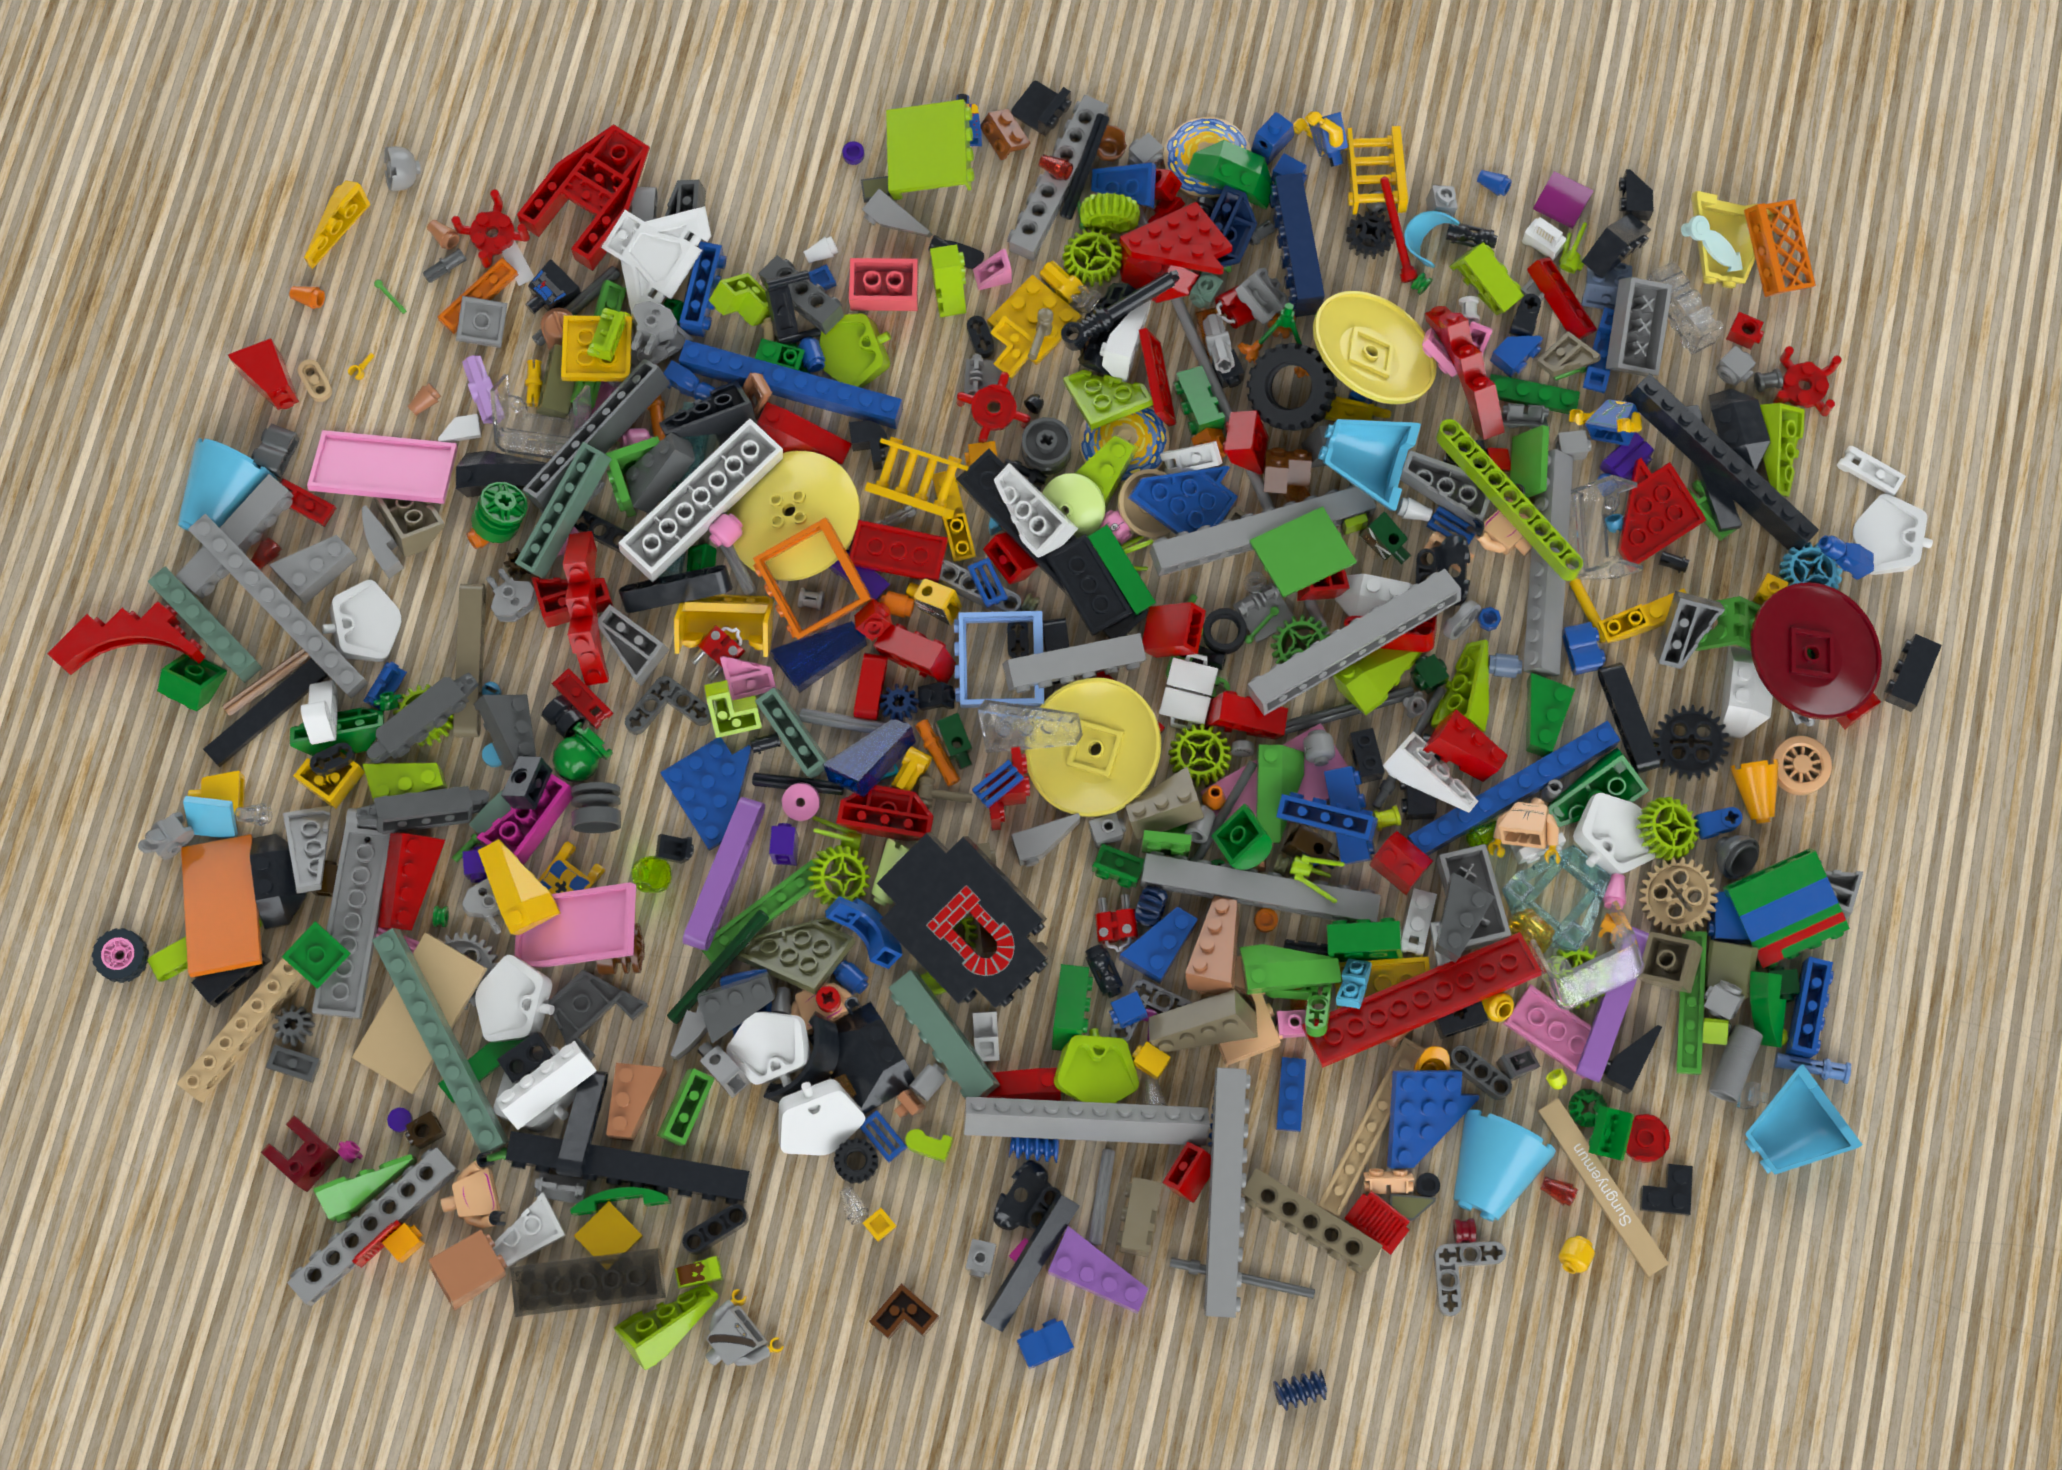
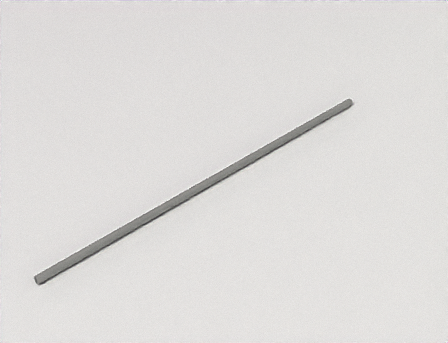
M1139 205V228L1148 224L1147 217L1141 205ZM1182 297L1173 299L1171 302L1200 366H1203L1208 377L1213 397L1216 396L1218 400L1217 406L1220 413H1224L1226 424L1229 421L1230 412H1232L1231 407ZM1245 469L1263 510L1274 507L1269 493L1263 492L1264 482L1261 475ZM1305 600L1304 604L1309 615L1315 618L1314 624L1321 620L1323 622L1322 627L1327 626L1316 600Z

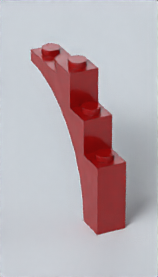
M1436 306L1431 311L1424 313L1426 322L1433 328L1441 340L1455 367L1467 398L1475 432L1483 440L1505 433L1496 385L1486 375L1482 352L1473 345L1468 319L1460 312L1452 313L1446 306Z
M592 531L569 534L562 564L568 581L565 601L571 618L567 635L573 654L576 653L586 686L609 682L596 609L595 565L597 547Z
M158 601L141 618L133 610L128 613L123 607L106 624L98 617L92 619L86 614L47 653L70 675L75 673L85 663L103 653L131 645H158L172 648L186 654L197 663H200L205 658L200 652L203 647L193 638L188 641L184 637L187 633L179 627L181 622L175 617L178 613L170 605L167 604L164 607Z

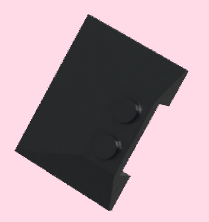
M871 1001L863 1005L861 1009L858 1008L853 1011V1015L849 1013L835 1021L838 1028L840 1051L836 1068L830 1075L831 1079L836 1080L857 1103L864 1115L900 1095L903 1091L909 1090V1085L915 1079ZM812 1034V1035H810L808 1038H809L811 1044H812L813 1047H814V1041H815V1040L812 1039V1037H813V1034Z

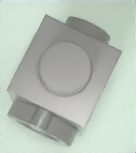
M1148 132L1140 140H1134L1129 146V163L1131 165L1154 163L1157 168L1164 159V147Z
M1432 185L1426 198L1428 211H1438L1453 217L1458 208L1454 187Z
M1735 345L1720 360L1716 369L1724 382L1737 386L1741 381L1745 383L1754 374L1752 369L1756 362L1753 361L1749 353L1743 352Z
M1721 980L1714 987L1710 986L1704 996V999L1707 1000L1704 1006L1709 1009L1708 1012L1718 1018L1723 1016L1731 1020L1736 1016L1745 996L1741 994L1742 990L1739 987Z

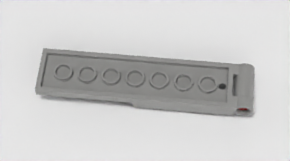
M349 808L346 815L345 830L326 930L351 954L318 989L316 988L312 1013L361 1019L374 949L372 939L376 937L377 928H379L378 920L390 833L382 834L378 832L376 825H358L355 808Z

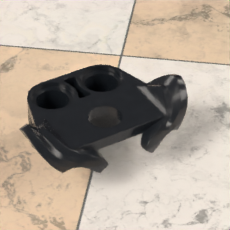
M1460 534L1448 536L1440 546L1419 551L1416 558V584H1420L1431 574L1440 572L1443 569H1446L1449 573V568L1452 564H1457L1460 567V575L1458 577L1451 576L1461 588V601L1454 604V606H1461L1466 601L1470 586V580H1466L1467 563L1471 561L1466 537ZM1428 553H1431L1434 558L1431 565L1427 561Z
M1029 1160L1012 1175L1015 1181L1006 1195L1001 1193L998 1198L993 1220L1002 1229L1014 1230L1022 1226L1036 1230L1037 1226L1032 1223L1031 1216L1034 1212H1038L1041 1215V1220L1050 1207L1044 1201L1045 1193L1051 1191L1054 1199L1058 1192L1061 1194L1057 1188L1048 1182V1171L1040 1163ZM1018 1188H1024L1027 1192V1198L1023 1202H1018L1014 1197V1193Z

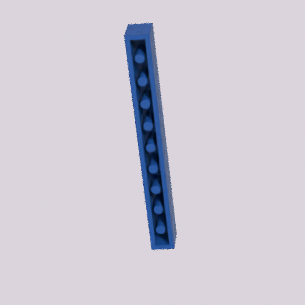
M685 340L679 357L680 365L689 369L694 374L727 383L738 381L740 386L743 387L750 373H759L763 375L771 389V395L860 420L873 421L893 429H897L903 411L902 399L690 340Z
M1607 720L1476 796L1475 798L1478 802L1470 812L1457 807L1408 835L1407 839L1429 856L1512 808L1515 803L1522 802L1543 790L1549 781L1554 779L1560 780L1614 749L1619 743L1620 738Z

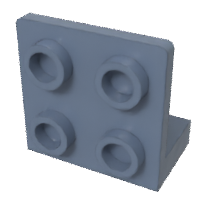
M1619 263L1603 278L1587 267L1586 285L1581 305L1604 309L1605 307L1615 310L1619 279L1632 277V266Z

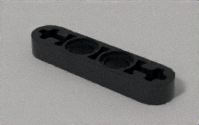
M583 510L578 519L584 516L585 522L590 524V527L588 528L582 522L577 525L576 522L574 527L578 532L592 531L595 541L621 553L619 546L614 544V539L619 535L626 536L629 532ZM599 525L606 527L605 534L601 536L594 534V529Z

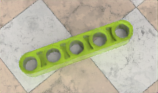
M259 917V922H260V927H261V926L263 925V923H262V921H261V919H260V917ZM186 936L148 958L147 961L158 982L166 981L188 969Z

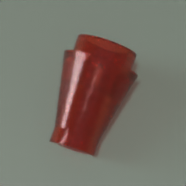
M1043 154L1039 160L1038 166L1060 181L1062 179L1068 180L1072 174L1073 164L1068 159Z
M267 537L265 541H261L251 561L261 570L280 555L279 552L282 548L271 538Z
M1547 1176L1540 1187V1190L1546 1192L1561 1205H1568L1570 1207L1579 1190L1574 1187V1184L1551 1179Z

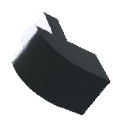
M873 421L849 422L853 452L871 449L874 470L883 469L882 461L886 460L884 447H889V445L880 443L881 438L888 440L885 430Z

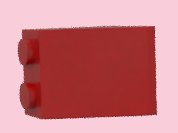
M271 338L228 354L240 375L277 410L289 409L299 402L284 359Z

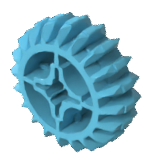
M1808 542L1800 551L1794 547L1790 548L1789 554H1785L1782 558L1783 562L1779 564V568L1782 569L1779 572V577H1783L1784 579L1782 580L1789 582L1788 586L1798 583H1818L1838 589L1839 586L1837 584L1842 581V577L1839 575H1841L1843 569L1838 568L1837 566L1839 565L1835 560L1821 552L1818 543L1812 547L1811 542ZM1801 558H1812V559H1815V560H1814V561H1806V560H1804V559H1803V560H1800V559H1801ZM1821 564L1824 566L1827 573H1825L1822 570ZM1814 566L1815 568L1812 571V575H1810L1809 578L1806 579L1807 575L1809 574V570H1811ZM1794 569L1795 572L1799 575L1800 581L1796 578Z

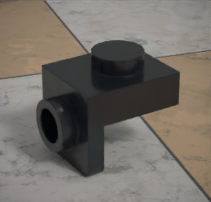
M943 682L918 686V707L920 710L925 711L940 707L954 709L956 695L953 686Z
M665 834L658 835L656 859L682 864L692 857L694 852L692 837L679 838Z

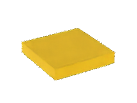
M608 1201L574 1237L609 1271L643 1235Z

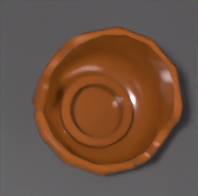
M1107 125L1096 156L1106 162H1114L1121 159L1127 147L1125 133L1117 126Z

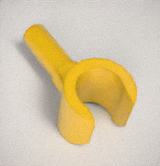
M369 353L358 366H350L348 374L352 376L355 371L359 370L355 379L362 380L365 375L363 370L374 358V354Z

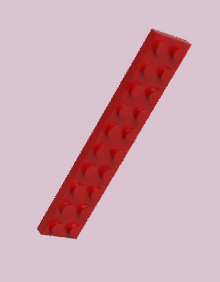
M1519 932L1458 958L1456 963L1450 961L1363 998L1360 1009L1343 1006L1329 1013L1327 1032L1323 1036L1312 1037L1307 1034L1305 1023L1301 1025L1321 1067L1324 1068L1542 975V970ZM1315 1018L1314 1026H1318L1319 1019Z

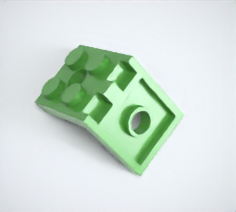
M658 436L605 453L612 458L609 463L610 470L606 472L621 512H626L628 518L635 516L636 512L623 475L660 442Z
M1741 596L1716 600L1721 602L1725 611L1722 615L1718 616L1717 626L1713 630L1710 629L1703 636L1695 651L1730 645H1739L1751 651L1752 625L1761 606Z
M1188 823L1163 832L1144 830L1141 853L1151 854L1152 851H1157L1172 857L1176 855L1188 857L1192 835L1185 834Z

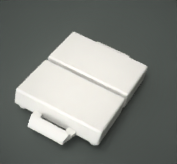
M1193 654L1187 655L1185 660L1172 659L1166 684L1174 688L1178 687V690L1165 687L1159 714L1170 717L1171 727L1178 729L1185 727L1189 730L1193 723L1205 725L1211 698L1209 696H1201L1200 693L1212 696L1218 674V668L1207 666V656ZM1190 657L1204 660L1203 665L1190 662ZM1177 718L1188 721V725L1174 723V720Z

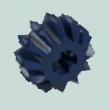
M896 683L894 691L887 687L886 692L888 695L881 694L880 698L883 702L879 704V707L884 710V717L890 716V722L894 723L896 718H899V722L902 724L904 723L903 717L912 720L911 713L918 712L916 705L919 704V699L914 698L916 695L914 690L908 692L907 685H904L901 690L899 684ZM900 701L901 703L903 701V706L899 707L897 705L896 707L895 702Z
M1149 885L1143 889L1135 910L1137 922L1153 927L1161 920L1168 899L1166 891Z

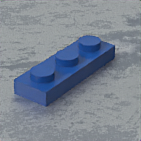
M1282 1057L1276 1130L1301 1131L1306 1059Z

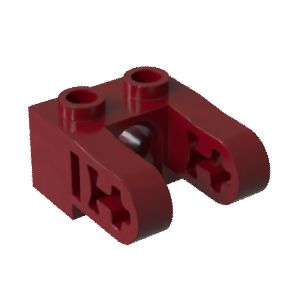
M293 1115L286 1125L304 1141L303 1145L290 1159L285 1157L270 1143L265 1146L261 1153L295 1185L308 1192L340 1155L305 1123Z

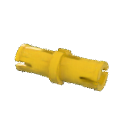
M533 359L527 361V379L525 380V386L527 387L526 406L532 407L534 398V404L537 407L540 388L543 383L541 380L542 361L535 359L534 368Z

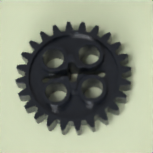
M1683 705L1681 713L1672 709V717L1667 714L1664 715L1666 723L1658 722V726L1662 730H1654V734L1659 738H1655L1652 741L1654 744L1659 745L1655 749L1657 753H1660L1658 756L1659 761L1664 760L1662 769L1671 768L1670 776L1678 772L1679 780L1685 774L1688 781L1691 780L1692 775H1695L1699 781L1701 773L1710 777L1709 769L1717 772L1718 767L1716 763L1724 764L1725 761L1720 756H1728L1729 752L1723 748L1730 746L1729 742L1724 741V739L1729 737V733H1722L1726 725L1717 724L1720 720L1719 716L1714 719L1711 718L1712 710L1704 714L1703 706L1699 711H1695V707L1692 705L1690 711H1687ZM1682 726L1685 728L1686 733L1683 736H1677L1673 732V728ZM1706 727L1710 731V735L1701 737L1698 735L1697 729ZM1692 738L1696 744H1694L1693 748H1690L1688 743L1671 744L1670 740L1688 742V739ZM1711 742L1712 745H1711V746H1708V745H1705V744H1698V743ZM1681 749L1684 751L1685 757L1676 759L1673 757L1672 751ZM1705 750L1709 754V758L1700 760L1697 758L1696 752Z

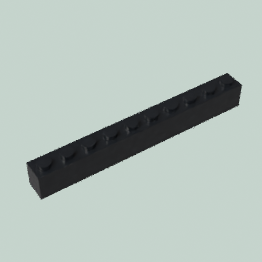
M1648 374L1625 399L1627 402L1635 404L1637 411L1706 475L1730 494L1736 503L1788 551L1792 547L1800 551L1819 531L1812 522L1651 374Z
M511 1131L505 1160L511 1163L513 1168L525 1170L526 1166L535 1167L536 1172L549 1174L550 1170L556 1171L563 1139ZM591 1144L582 1179L596 1182L597 1178L607 1179L606 1183L620 1186L621 1182L630 1183V1187H654V1191L668 1194V1190L678 1191L677 1195L692 1198V1194L702 1195V1200L716 1202V1198L726 1199V1204L740 1205V1202H747L752 1174L746 1170ZM558 1174V1175H560V1176H565V1177H571V1178H573V1176H567V1175Z

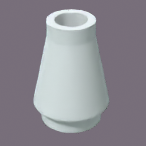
M831 236L822 238L808 250L804 251L809 264L814 261L835 257L834 254L839 253Z
M1402 497L1397 508V515L1401 516L1402 519L1429 522L1433 509L1424 506L1410 497Z

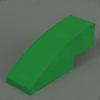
M1751 971L1750 1004L1755 1030L1763 1036L1760 1045L1781 1048L1786 1000L1780 999L1782 975Z

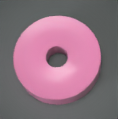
M796 783L784 792L782 807L786 815L791 819L805 821L817 813L820 807V796L817 790L810 784ZM803 798L805 805H798L797 799Z

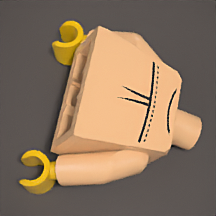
M1532 798L1530 803L1517 802L1509 811L1499 816L1493 834L1495 840L1488 845V852L1493 856L1495 849L1498 848L1497 856L1502 858L1505 855V848L1501 845V842L1502 844L1545 849L1546 846H1549V849L1544 854L1545 860L1549 864V857L1556 855V863L1559 864L1561 857L1556 851V846H1558L1559 828L1554 816L1549 814V809L1544 805V801L1540 798Z

